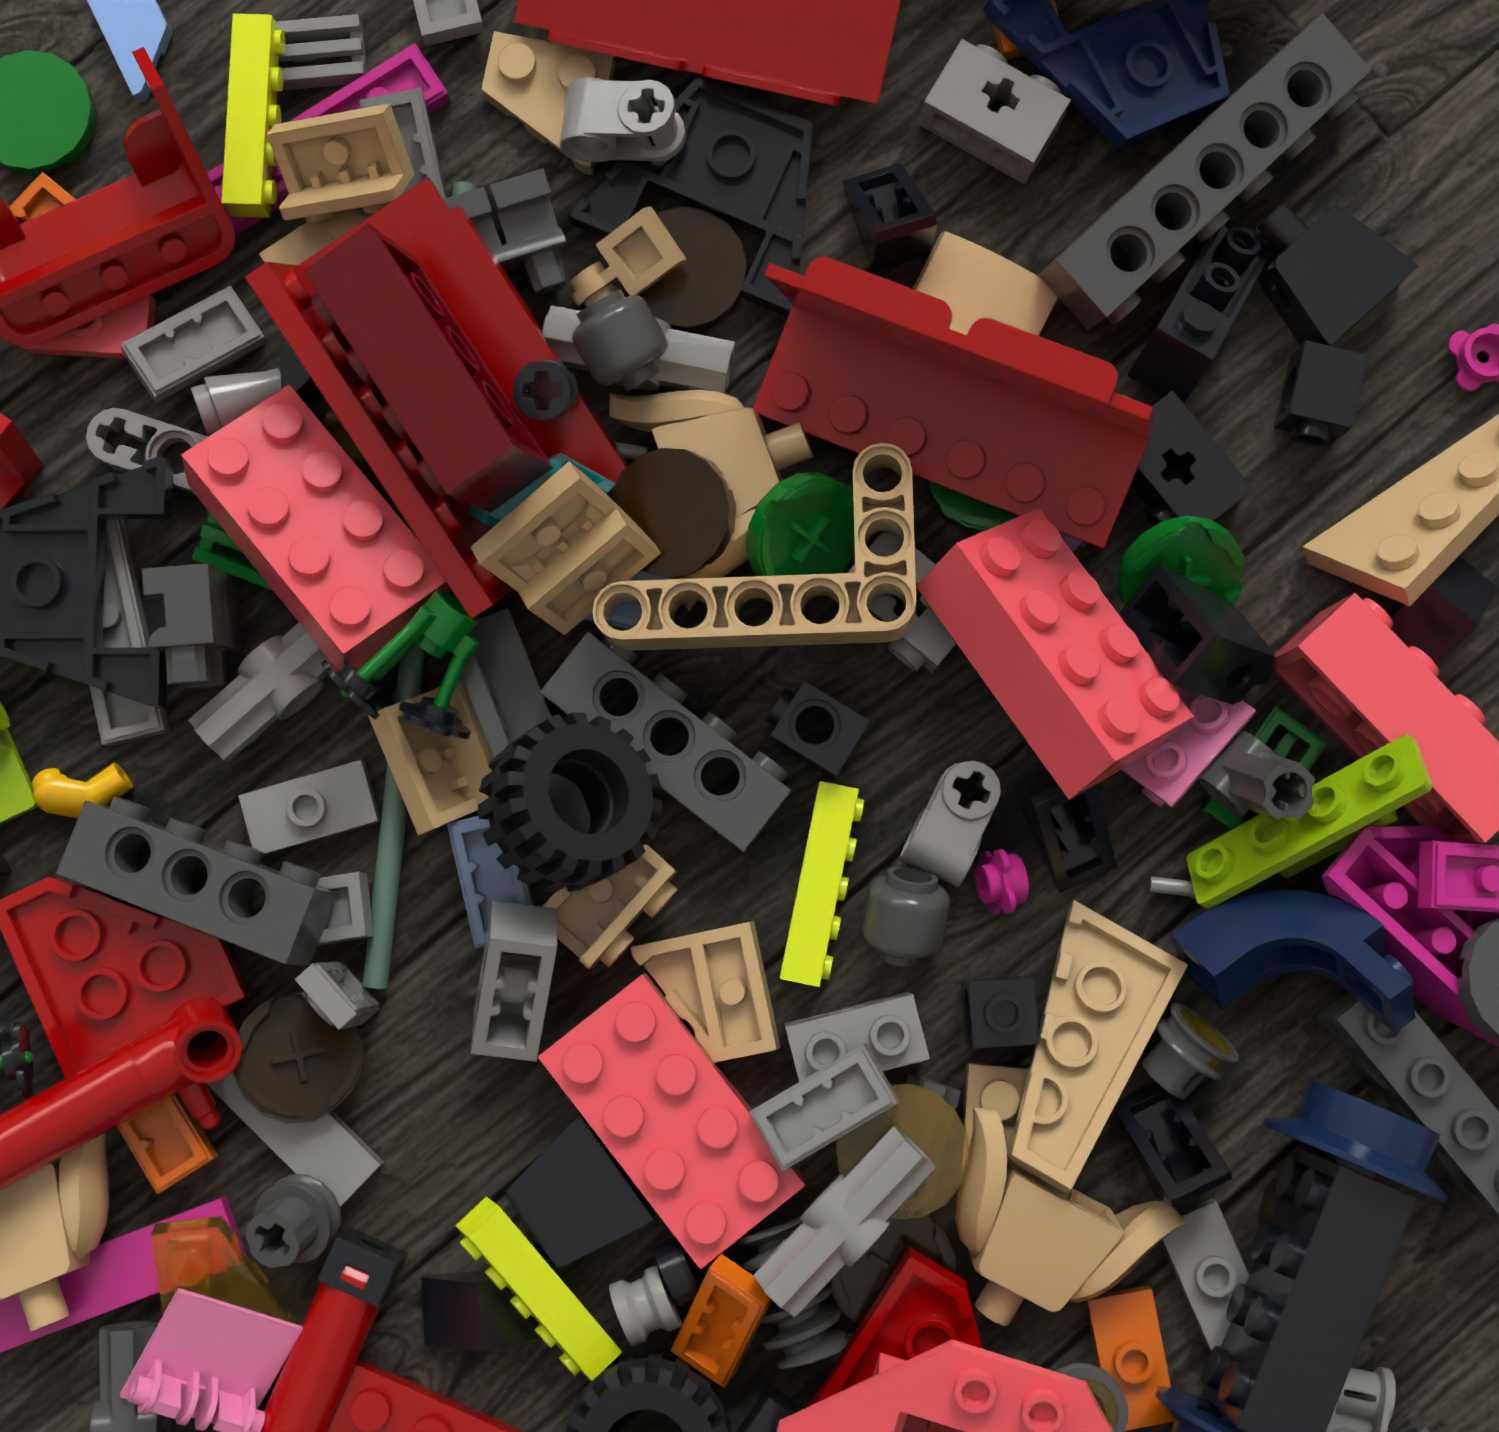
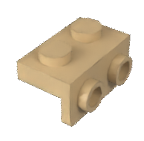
M390 103L275 124L266 134L289 192L288 196L279 206L283 220L305 217L309 223H318L337 216L343 210L361 207L366 213H376L401 196L415 176Z
M459 679L449 704L459 711L457 718L463 722L462 725L471 730L469 739H462L453 735L450 737L443 736L429 728L406 720L403 717L404 712L399 709L401 702L377 711L380 716L376 720L368 715L418 835L477 811L478 804L489 797L479 792L482 778L492 772L488 766L494 758L462 679ZM440 687L405 700V702L414 704L421 702L422 697L436 698Z
M647 844L643 845L646 852L637 861L627 865L623 870L581 890L568 892L565 887L555 892L543 905V907L557 909V939L580 958L579 961L588 969L593 968L600 960L610 967L635 939L626 930L644 911L653 918L678 890L669 882L678 871Z

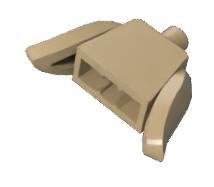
M686 390L641 396L610 393L609 417L627 427L652 432L658 449H686L714 462L724 474L722 476L727 482L728 489H731L736 503L735 528L724 553L712 564H707L702 570L696 571L697 573L685 577H677V579L723 578L749 559L746 551L748 525L759 501L775 484L784 480L780 470L814 457L801 422L767 435L760 416L753 408H745L738 398L720 391ZM686 601L683 603V606L689 611L697 601Z
M973 1107V1132L957 1193L955 1222L959 1239L968 1248L975 1271L989 1279L976 1300L975 1306L993 1322L1009 1326L1024 1299L1050 1312H1058L1068 1301L1079 1303L1098 1297L1117 1285L1163 1238L1185 1223L1186 1220L1176 1208H1172L1163 1201H1150L1135 1205L1114 1215L1111 1208L1073 1188L1065 1194L1009 1161L1006 1133L998 1111Z
M106 1132L62 1156L59 1162L50 1163L0 1191V1301L18 1294L30 1332L70 1316L58 1277L90 1264V1252L99 1245L106 1228L110 1206Z

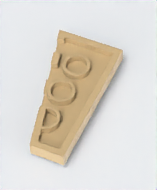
M1499 414L1302 546L1307 563L1410 607L1499 515Z
M1073 900L1068 909L1038 1031L1039 1044L1035 1045L1008 1154L1009 1161L1065 1194L1072 1189L1188 966L1185 962Z

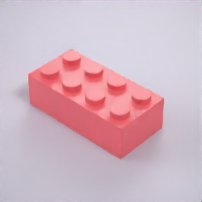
M290 384L181 454L189 488L337 669L341 670L347 663L356 670L360 669L410 622L436 589L449 592L450 586L420 541Z
M1040 508L957 542L916 586L1069 800L1148 755L1194 717L1179 697L1176 688L1165 678L1139 643L1136 634L1125 624L1100 590L1096 580L1088 574L1062 539L1058 529L1048 520Z
M1354 593L1319 612L1275 653L1276 667L1274 672L1358 760L1404 734H1409L1418 742L1433 787L1430 792L1402 807L1420 826H1439L1457 843H1486L1499 831V742L1483 726L1486 719L1481 710L1465 696L1460 694L1454 696L1437 678L1439 669L1434 661L1419 648L1414 646L1408 648L1391 630L1393 622L1390 616L1373 600L1368 598L1362 600Z
M644 973L540 1054L538 1058L701 1270L805 1186L803 1174L796 1165L784 1171L780 1169L749 1113L752 1110L717 1063L711 1060L695 1039L693 1032L682 1018L678 1017L647 973Z

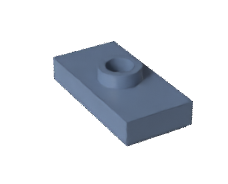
M478 815L447 823L475 949L485 947L492 900L534 906L530 886L517 879L520 869L515 865L504 869L496 860L503 853L498 844L494 843L487 846L482 833L490 828L489 820L479 819Z

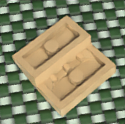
M946 231L940 233L913 287L914 290L945 301L949 305L953 316L949 329L964 335L968 334L971 325L978 319L992 318L1039 336L1058 298L1039 276L980 245Z
M570 461L470 547L481 566L515 589L520 594L528 610L563 635L567 634L592 612L594 600L600 590L611 583L629 581L661 554L656 544L605 492Z

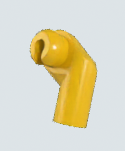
M115 762L86 782L67 778V776L60 774L57 768H48L40 771L32 781L33 800L39 808L46 813L77 819L85 800L108 806L111 804L114 796L121 797L133 788V783L126 772Z

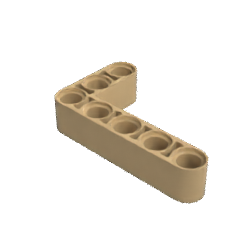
M878 443L870 445L861 451L854 462L855 573L619 581L607 585L596 596L592 609L595 624L611 644L619 649L630 651L880 643L899 640L910 631L916 615L913 480L910 459L897 446L888 443ZM877 468H890L898 474L901 481L891 491L877 492L869 488L865 483L867 475ZM882 530L892 531L901 538L903 545L894 555L887 557L877 556L866 546L870 536ZM887 593L900 598L905 605L902 615L890 622L879 621L872 617L868 611V606L872 599L878 595ZM817 596L830 597L839 605V612L828 623H812L803 615L804 607L809 600ZM762 598L769 601L773 605V613L764 624L748 626L738 619L740 608L748 600ZM696 600L707 605V615L704 621L697 627L687 629L675 624V612L684 602ZM627 602L637 603L641 606V619L633 628L620 631L611 627V614L616 607Z

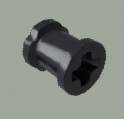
M541 360L531 362L520 369L514 379L512 392L514 401L522 413L532 419L543 421L566 414L568 409L577 402L580 388L576 375L564 363L555 360ZM544 371L548 372L549 381L554 384H560L562 390L561 396L550 399L549 408L545 407V401L542 396L533 395L532 392L533 383L543 381Z

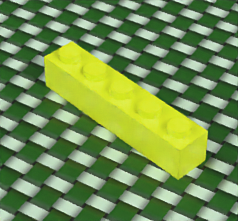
M233 13L221 202L231 217L270 218L271 204H276L277 186L275 180H272L273 167H277L278 163L266 134L275 124L281 123V109L279 105H276L277 91L283 90L284 82L283 71L279 67V54L285 53L286 40L284 31L279 29L273 16L268 14Z
M819 781L779 977L782 980L820 987L821 979L829 980L833 956L826 955L829 939L837 940L841 917L834 916L837 900H845L849 878L843 877L842 872L844 862H852L857 840L850 837L852 822L860 823L864 806V799L857 798L859 792L857 788Z
M486 1196L455 1225L464 1236L459 1242L475 1261L482 1257L490 1267L485 1271V1274L501 1291L506 1286L515 1296L510 1300V1303L525 1319L531 1315L535 1318L539 1325L534 1331L550 1348L555 1344L558 1345L564 1352L559 1357V1360L574 1376L581 1371L589 1380L593 1381L622 1353L620 1348L506 1213Z

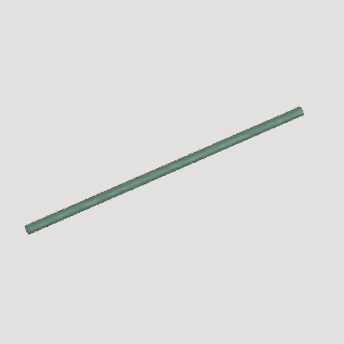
M469 182L453 183L452 196L477 189L478 187ZM417 644L399 661L395 704L421 695L426 651ZM388 762L371 902L374 937L367 938L362 987L374 989H388L408 813Z

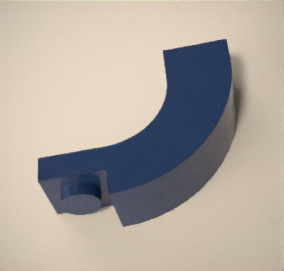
M1302 890L1255 892L1230 899L1206 910L1172 934L1178 959L1188 964L1185 973L1222 1010L1268 978L1285 973L1305 972L1327 977L1342 985L1394 1033H1397L1416 1018L1412 988L1414 987L1413 979L1396 958L1388 955L1384 924L1371 914L1341 899Z

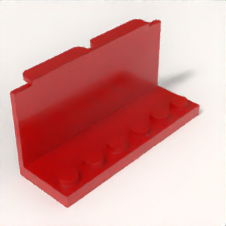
M518 0L514 22L549 30L548 41L674 70L698 73L718 80L839 106L842 96L878 104L901 0Z
M427 177L301 264L291 265L265 262L247 274L245 278L472 619L513 590L511 586L481 566L470 548L493 527L470 514L471 504L461 505L454 497L446 493L439 496L424 480L417 467V462L423 459L422 455L411 438L407 441L401 439L386 421L381 407L388 402L375 383L372 386L367 385L350 365L345 353L352 347L342 331L339 329L335 332L329 328L314 309L310 299L317 292L304 274V271L369 223L418 259L546 457L562 453L614 483L617 482L621 472L628 467V463L580 389L577 402L563 416L542 421L532 419L520 411L514 401L512 392L514 379L520 369L531 362L541 360L562 362V360L546 342L534 316L471 218L460 206L450 210L432 180ZM544 371L543 381L533 383L532 385L533 395L542 396L545 401V407L549 408L550 399L561 396L560 384L551 383L546 371Z
M820 257L812 261L808 266L805 276L769 263L765 277L793 306L753 405V409L759 416L785 426L801 422L806 434L860 454L861 451L873 444H893L902 449L910 459L913 476L1018 517L1040 508L1060 533L1105 550L1154 431V407L1114 392L1118 383V374L1111 363L992 318L978 319L971 325L967 335L949 329L953 316L949 305L945 301L828 257Z

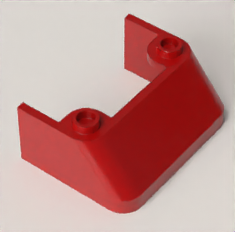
M144 47L132 53L160 109L137 119L126 132L124 149L135 174L20 225L8 204L0 198V337L10 344L20 347H32L49 341L221 263L229 256L234 247L235 232L232 223L167 89Z

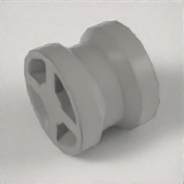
M658 1264L645 1269L642 1278L631 1283L619 1280L609 1285L610 1296L616 1315L632 1347L646 1342L649 1333L659 1328L672 1331L682 1326L677 1303L662 1276Z

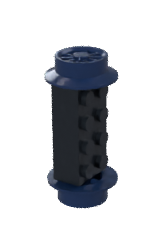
M1312 1080L1308 1084L1296 1117L1264 1120L1263 1126L1321 1150L1326 1155L1325 1158H1321L1299 1148L1295 1161L1292 1159L1287 1161L1280 1172L1276 1184V1196L1280 1197L1275 1212L1271 1222L1265 1221L1255 1235L1251 1249V1256L1255 1259L1246 1285L1243 1283L1239 1284L1230 1298L1227 1308V1320L1231 1323L1221 1347L1215 1346L1210 1351L1203 1367L1202 1383L1206 1386L1202 1394L1208 1400L1171 1387L1159 1386L1157 1388L1156 1397L1175 1419L1171 1432H1326L1417 1199L1378 1182V1175L1446 1203L1448 1196L1426 1173L1441 1136L1439 1133L1379 1106Z

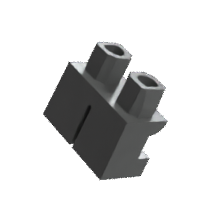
M544 168L490 184L487 195L484 187H480L444 199L450 210L456 206H460L465 210L505 273L523 268L533 297L555 292L564 287L566 278L561 253L566 239L562 229L558 227L549 198L551 190Z
M208 563L142 568L144 595L162 601L165 607L166 626L158 628L152 633L148 641V648L166 654L167 684L185 685V689L189 690L225 688L229 684L227 654L243 653L239 579Z

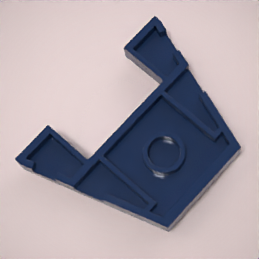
M988 0L983 8L987 18L1047 79L1059 87L1065 97L1071 99L1070 102L1118 150L1214 110L1230 96L1216 22H1209L1205 0H1151L1072 33L1066 32L1050 0Z

